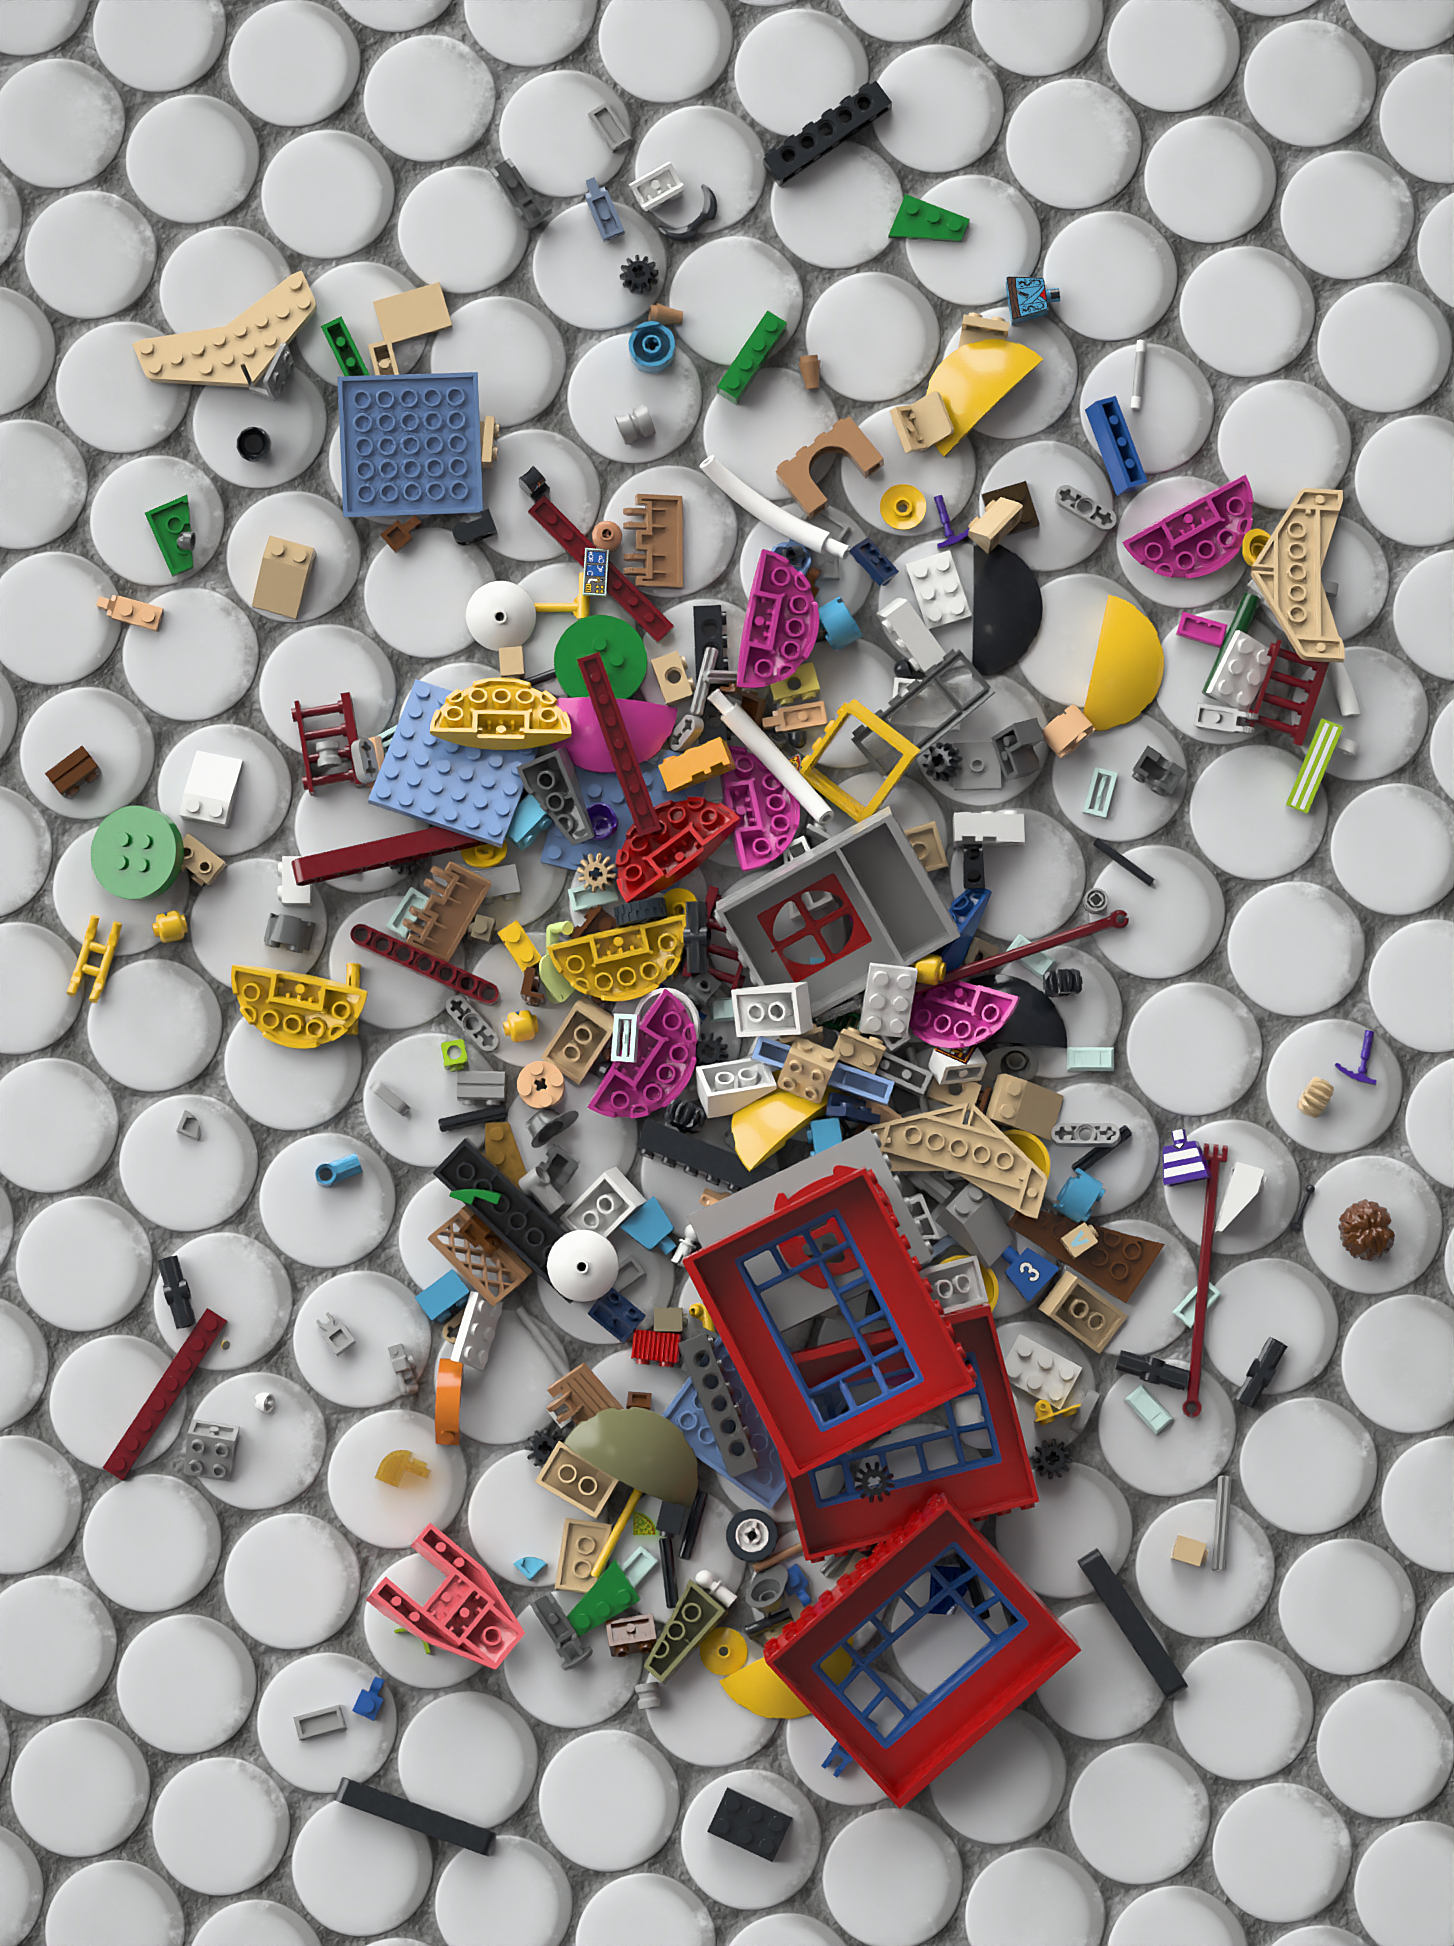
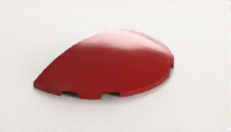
M687 797V800L678 802L668 800L655 806L654 809L661 830L638 837L633 823L625 834L626 840L622 849H618L615 866L618 876L616 882L626 903L648 898L668 888L692 872L729 837L741 821L740 817L724 804L708 802L703 797Z

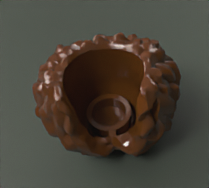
M1367 1199L1359 1201L1358 1204L1353 1203L1340 1215L1339 1221L1341 1223L1338 1225V1229L1340 1230V1239L1343 1241L1342 1246L1345 1247L1346 1251H1349L1354 1259L1360 1257L1361 1260L1373 1261L1376 1258H1381L1383 1254L1389 1253L1390 1248L1394 1245L1395 1233L1388 1227L1391 1223V1218L1387 1208L1379 1206L1377 1202H1368Z

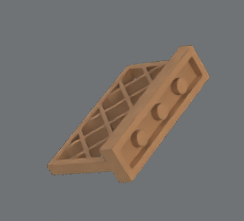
M465 1205L427 1239L494 1307L516 1287L518 1288L523 1284L533 1271L493 1230L488 1235L497 1237L502 1242L497 1251L495 1250L490 1256L480 1245L477 1246L480 1250L471 1249L470 1243L459 1232L453 1231V1223L461 1229L469 1218L475 1214ZM439 1235L447 1236L449 1238V1245L443 1244L437 1237ZM454 1238L464 1239V1247L455 1246ZM455 1252L464 1253L465 1261H460L456 1257ZM471 1255L480 1256L481 1264L471 1263ZM486 1258H489L496 1267L487 1266ZM472 1269L480 1270L482 1272V1279L476 1278L472 1274ZM487 1272L497 1273V1281L488 1280ZM502 1274L506 1275L513 1284L504 1283ZM488 1286L497 1287L499 1295L495 1297L489 1291Z

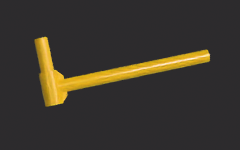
M579 573V595L573 600V603H534L536 612H573L577 620L590 616V596H583L582 594L584 573Z
M634 1488L590 1574L593 1577L599 1579L643 1492Z

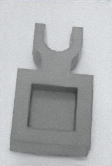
M328 1312L326 1313L330 1319L328 1324L323 1325L319 1319L316 1322L322 1330L327 1331L322 1337L338 1357L357 1342L342 1322L335 1326V1321Z

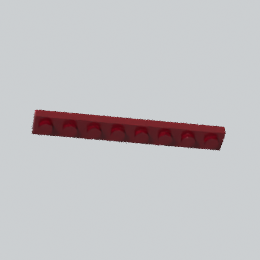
M544 495L528 510V514L584 569L585 548H597ZM608 560L606 592L659 643L674 628V625Z
M597 652L579 658L577 663L638 837L660 831L661 827L600 653Z
M209 1308L205 1310L102 1467L103 1469L124 1481L228 1322Z

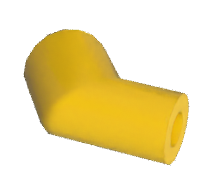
M701 1303L691 1305L689 1307V1314L703 1322L704 1328L715 1333V1325L706 1307Z

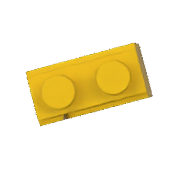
M517 920L498 932L499 938L524 975L526 967L536 968L539 966L542 957Z

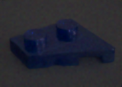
M934 1566L948 1582H952L971 1569ZM932 1575L930 1577L929 1600L943 1589ZM970 1580L955 1589L962 1598L968 1590L967 1586ZM947 1595L928 1614L954 1615L959 1604L950 1595Z

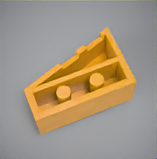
M721 737L699 747L688 749L678 757H668L663 760V764L658 765L667 791L670 794L737 769L727 742Z

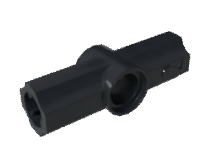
M686 901V926L683 931V942L687 948V973L709 972L708 947L711 945V929L708 926L707 901Z
M175 1255L158 1260V1266L164 1283L165 1299L171 1308L176 1329L187 1328L197 1324L190 1302L192 1299L187 1280L184 1279L178 1256Z
M1268 1338L1258 1358L1254 1359L1246 1374L1247 1378L1235 1397L1237 1401L1247 1407L1254 1408L1264 1388L1268 1387L1276 1373V1367L1288 1346L1277 1339Z
M1123 1350L1120 1351L1115 1368L1117 1371L1137 1376L1140 1380L1157 1385H1167L1168 1387L1183 1391L1190 1372L1189 1370L1166 1364L1165 1361L1154 1357H1143Z

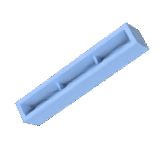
M759 1036L751 1060L782 1071L791 1046ZM837 1062L827 1086L886 1106L895 1082Z

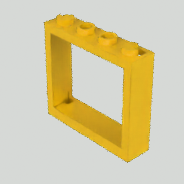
M853 699L848 704L844 702L841 708L838 709L836 712L839 715L836 721L832 719L825 727L826 735L823 739L819 737L813 744L812 749L814 752L811 756L806 755L801 761L800 766H802V769L799 773L813 788L859 823L879 810L921 750L860 702ZM851 715L855 716L904 754L866 807L814 768Z

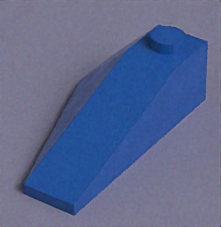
M985 888L967 889L951 903L949 912L958 926L961 936L930 953L942 957L943 962L946 963V972L959 968L964 961L991 897V890Z

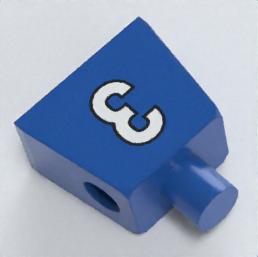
M1011 1246L1001 1254V1257L1011 1265L1004 1274L1027 1303L1059 1270L1056 1265L1028 1247L1021 1255Z

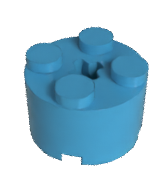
M655 321L644 322L635 328L629 338L630 358L639 371L658 373L672 365L675 357V339L672 332L661 323ZM653 344L655 350L651 351L649 345Z
M840 596L818 608L819 627L822 631L827 630L828 633L824 634L833 650H841L863 637L858 625L848 608L845 607Z
M1077 1168L1074 1172L1078 1175L1075 1178L1070 1176L1056 1198L1060 1201L1059 1204H1053L1054 1209L1076 1223L1088 1220L1093 1211L1090 1208L1094 1201L1099 1202L1105 1193V1190L1102 1188L1103 1183Z

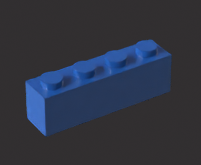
M1113 396L1094 402L1085 409L1115 493L1119 496L1136 491L1148 483L1117 397Z

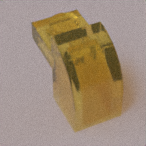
M397 1450L389 1453L382 1460L374 1478L398 1488L405 1470L428 1479L431 1470L426 1468L427 1463L415 1458L413 1463L409 1460L413 1452Z

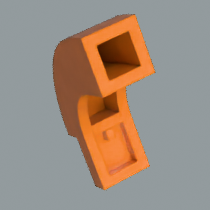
M440 1358L435 1404V1444L459 1445L464 1364L445 1358Z

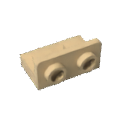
M848 1027L847 1030L842 1029L833 1048L834 1052L840 1054L838 1060L875 1075L882 1055L887 1048L882 1045L883 1041L872 1036L869 1039L860 1036V1031Z

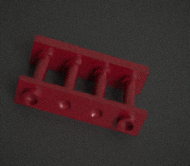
M1277 639L1276 643L1271 642L1267 653V656L1271 657L1254 710L1249 709L1248 713L1258 714L1263 701L1297 712V715L1301 716L1299 724L1292 726L1261 715L1258 716V720H1248L1246 718L1245 723L1249 724V727H1254V724H1258L1289 734L1291 738H1294L1293 744L1302 746L1330 662L1303 660L1296 652L1280 648L1282 640ZM1280 657L1312 667V670L1316 671L1313 680L1308 679L1306 681L1273 670L1276 658ZM1269 679L1305 690L1304 692L1308 693L1306 702L1301 701V703H1297L1266 693Z
M350 692L340 693L341 700L335 704L302 709L298 700L294 701L295 708H291L293 722H298L306 776L302 777L304 790H309L311 796H315V786L344 781L355 782L357 788L366 787V784L360 782L356 776L351 753L352 743L359 739ZM338 712L339 714H344L345 723H341V726L305 732L303 718ZM340 735L348 737L349 746H345V749H339L338 756L341 759H351L352 768L348 769L347 772L313 777L311 764L318 763L319 753L309 754L307 741Z
M710 885L705 898L708 905V926L710 929L726 933V927L721 928L719 923L714 920L715 918L711 917L713 909L716 908V902L723 898H721L722 895L718 894L719 888ZM711 944L708 947L709 953L738 961L739 966L736 975L710 967L709 973L717 980L732 984L731 990L741 989L746 976L742 975L744 967L738 958V952ZM686 958L681 975L682 978L689 979L692 975L697 976V973H687Z

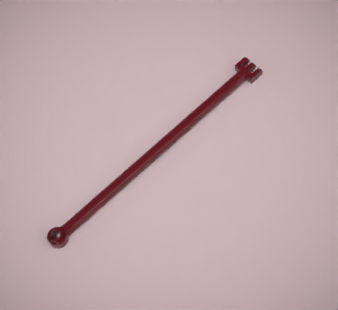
M1115 910L1110 913L1109 917L947 971L943 981H939L934 986L916 982L914 995L1110 928H1124L1128 924L1129 918H1124L1121 924L1116 919L1118 915L1125 917L1128 914L1123 910Z
M1204 1143L1203 1154L1205 1159L1209 1161L1208 1167L1212 1178L1207 1179L1188 1391L1187 1400L1182 1405V1411L1187 1417H1190L1187 1406L1189 1404L1195 1405L1196 1411L1192 1413V1418L1198 1416L1202 1410L1201 1403L1199 1402L1220 1162H1227L1228 1146L1223 1145L1222 1154H1218L1219 1145L1217 1144L1213 1145V1153H1209L1210 1147L1208 1143Z

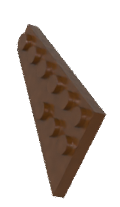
M1017 1210L1015 1211L1007 1226L1125 1304L1165 1245L1091 1224L1099 1235L1096 1237L1098 1243L1073 1260L1060 1239L1084 1222L1076 1223L1070 1218L1041 1210L1038 1219L1027 1217Z

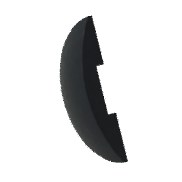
M973 541L972 665L981 676L998 673L1010 664L1016 663L1028 651L1040 628L1043 605L1038 582L1023 559L1000 544L987 554Z
M985 975L965 982L1020 997L1019 1003L1009 1020L994 1035L981 1043L1067 1049V1034L1063 1019L1060 1017L1054 1003L1043 991H1040L1025 980L1008 975Z

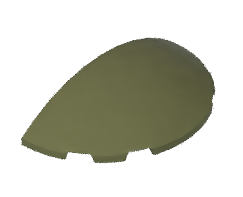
M615 1407L597 1412L596 1416L587 1421H581L564 1441L566 1446L589 1463L641 1492L687 1508H691L698 1488V1463L693 1447L689 1446L684 1438V1433L673 1422L656 1412L638 1407L619 1410Z

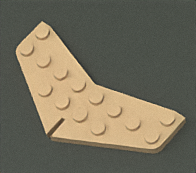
M301 270L290 275L224 327L142 339L132 345L147 379L151 382L249 387L242 369L247 368L255 385L270 367L280 344L283 342L288 345L316 312L317 304Z
M1314 488L1300 490L1250 570L1252 571L1251 576L1298 656L1306 661L1343 663L1345 659V648L1341 637L1338 635L1321 581V569L1343 502V490Z
M963 1103L866 1128V1130L870 1129L871 1133H877L882 1144L879 1150L882 1155L887 1154L892 1164V1168L889 1169L890 1171H953L1023 1215L1038 1219L1048 1182L1046 1175L974 1104L972 1105L967 1125H964L963 1122L969 1103Z

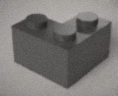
M1037 718L1014 723L991 737L1006 781L1029 776L1041 769L1039 759L1033 746L1045 740Z

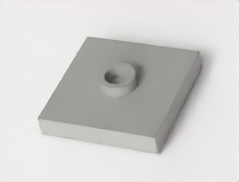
M993 742L953 743V748H958L960 751L957 756L963 759L958 763L962 770L955 771L957 777L954 778V790L1001 789V765Z

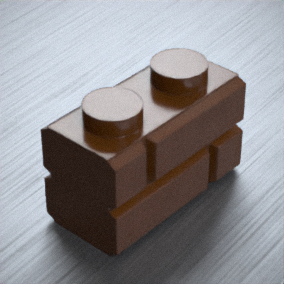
M82 745L48 770L45 775L63 798L66 796L71 798L81 790L79 787L85 782L90 784L99 777L98 772L101 769Z

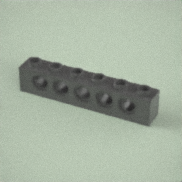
M702 1333L677 1343L729 1477L732 1478L757 1468L756 1462L760 1461L755 1447L750 1448L748 1439L751 1438L747 1426H742L739 1420L742 1413L738 1403L733 1404L730 1397L734 1393L728 1380L724 1381L721 1374L725 1370L720 1358L716 1359L712 1351L716 1349L712 1337H707L706 1333ZM700 1353L707 1354L709 1359L708 1363L703 1367L696 1363V1357ZM709 1375H714L717 1379V1385L712 1389H708L705 1386V1379ZM719 1397L726 1401V1406L722 1411L715 1410L713 1406L715 1399ZM726 1420L734 1422L735 1428L731 1433H725L722 1429V1425ZM735 1442H740L743 1445V1452L738 1456L733 1455L731 1452V1446Z

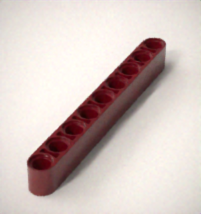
M433 827L297 858L291 861L296 885L305 886L488 843L440 827Z

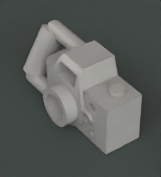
M401 1343L388 1347L401 1393L403 1395L417 1393L418 1386L412 1369L416 1368L413 1356L406 1354ZM409 1380L410 1385H405V1381Z

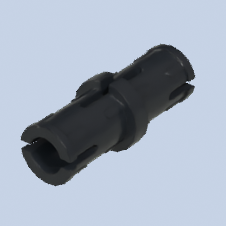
M789 1607L770 1615V1617L764 1616L761 1620L745 1625V1629L750 1640L769 1631L773 1633L775 1632L774 1629L786 1625L790 1621L794 1622Z

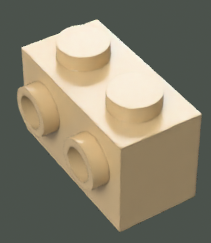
M188 833L183 839L184 859L181 870L183 872L185 869L189 870L193 874L191 878L200 886L205 883L210 887L227 864Z

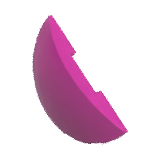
M1246 474L1144 528L1123 541L1124 547L1138 563L1153 570L1154 573L1166 577L1195 578L1218 570L1239 552L1244 536L1250 531L1252 526V504L1254 500Z
M766 549L761 550L744 620L737 671V687L741 688L766 687L792 675L810 655L818 634V604L814 601L811 585L802 572H798L789 563L788 559Z
M590 697L557 699L558 703L556 706L563 712L566 711L570 720L571 737L550 744L555 751L566 747L571 761L576 767L596 773H616ZM616 699L638 764L645 760L649 761L661 750V746L666 739L671 736L678 708L650 702Z
M728 746L737 769L720 775L724 805L734 811L741 819L730 835L740 867L745 872L771 863L789 847L799 826L800 803L754 754L747 752V749L744 747Z
M957 980L914 995L909 1026L913 1030V1034L928 1044L944 1049H961L981 1043L994 1035L1012 1016L1020 997Z
M667 989L662 991L639 1023L636 1063L613 1062L587 1108L612 1118H639L650 1115L651 1112L661 1107H666L686 1087L696 1063V1032L685 1007ZM631 1036L629 1038L628 1057L630 1055ZM622 1050L619 1053V1057H622Z

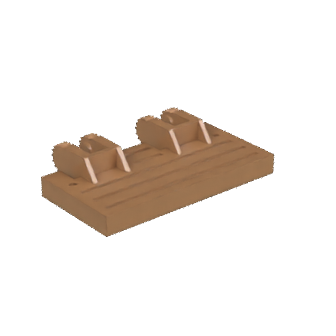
M636 494L635 505L645 506V508H624L623 514L627 516H643V522H624L623 529L637 530L635 531V551H646V554H624V561L643 562V568H625L624 575L637 576L636 587L682 589V496Z
M449 861L445 870L437 866H433L431 869L435 876L448 881L446 887L428 878L424 882L425 886L443 896L441 897L432 892L423 910L415 906H411L409 909L413 916L426 921L425 925L422 926L406 918L402 922L403 926L420 934L419 937L410 932L406 939V944L448 963L492 885L490 880Z
M585 1362L551 1384L547 1389L553 1398L562 1393L560 1397L546 1407L550 1413L563 1404L568 1407L556 1418L559 1424L571 1417L576 1425H578L581 1421H587L596 1416L599 1411L614 1407L617 1410L624 1409Z

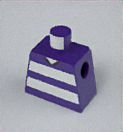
M1185 1129L1172 1131L1174 1145L1163 1147L1164 1185L1172 1187L1212 1178L1200 1143L1198 1141L1188 1142Z

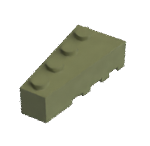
M691 1579L688 1581L685 1591L679 1598L676 1608L670 1619H668L660 1638L657 1640L644 1665V1668L664 1685L728 1614Z

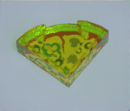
M633 1511V1535H657L653 1521L645 1514Z

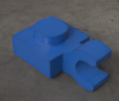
M795 1564L787 1569L788 1580L784 1590L789 1597L796 1593L803 1606L806 1607L812 1603L804 1590V1587L809 1585L798 1565Z
M377 1676L374 1677L369 1691L361 1690L352 1711L375 1721L384 1701V1698L378 1696L385 1680Z

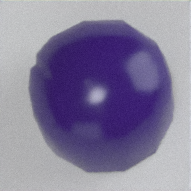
M604 803L592 804L587 808L595 835L591 839L598 842L610 839L618 828V818L612 808Z

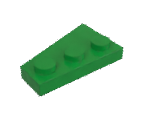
M905 194L888 238L896 239V237L912 240L932 239L933 241L961 242L970 219Z
M186 494L145 512L172 577L194 568L193 551L183 550L177 544L179 534L191 532L189 501Z
M616 1558L567 1614L568 1620L579 1637L641 1600Z

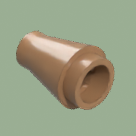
M658 303L650 306L649 321H655L662 325L682 324L683 311Z
M818 355L799 357L800 363H798L806 390L819 388L821 360H818Z

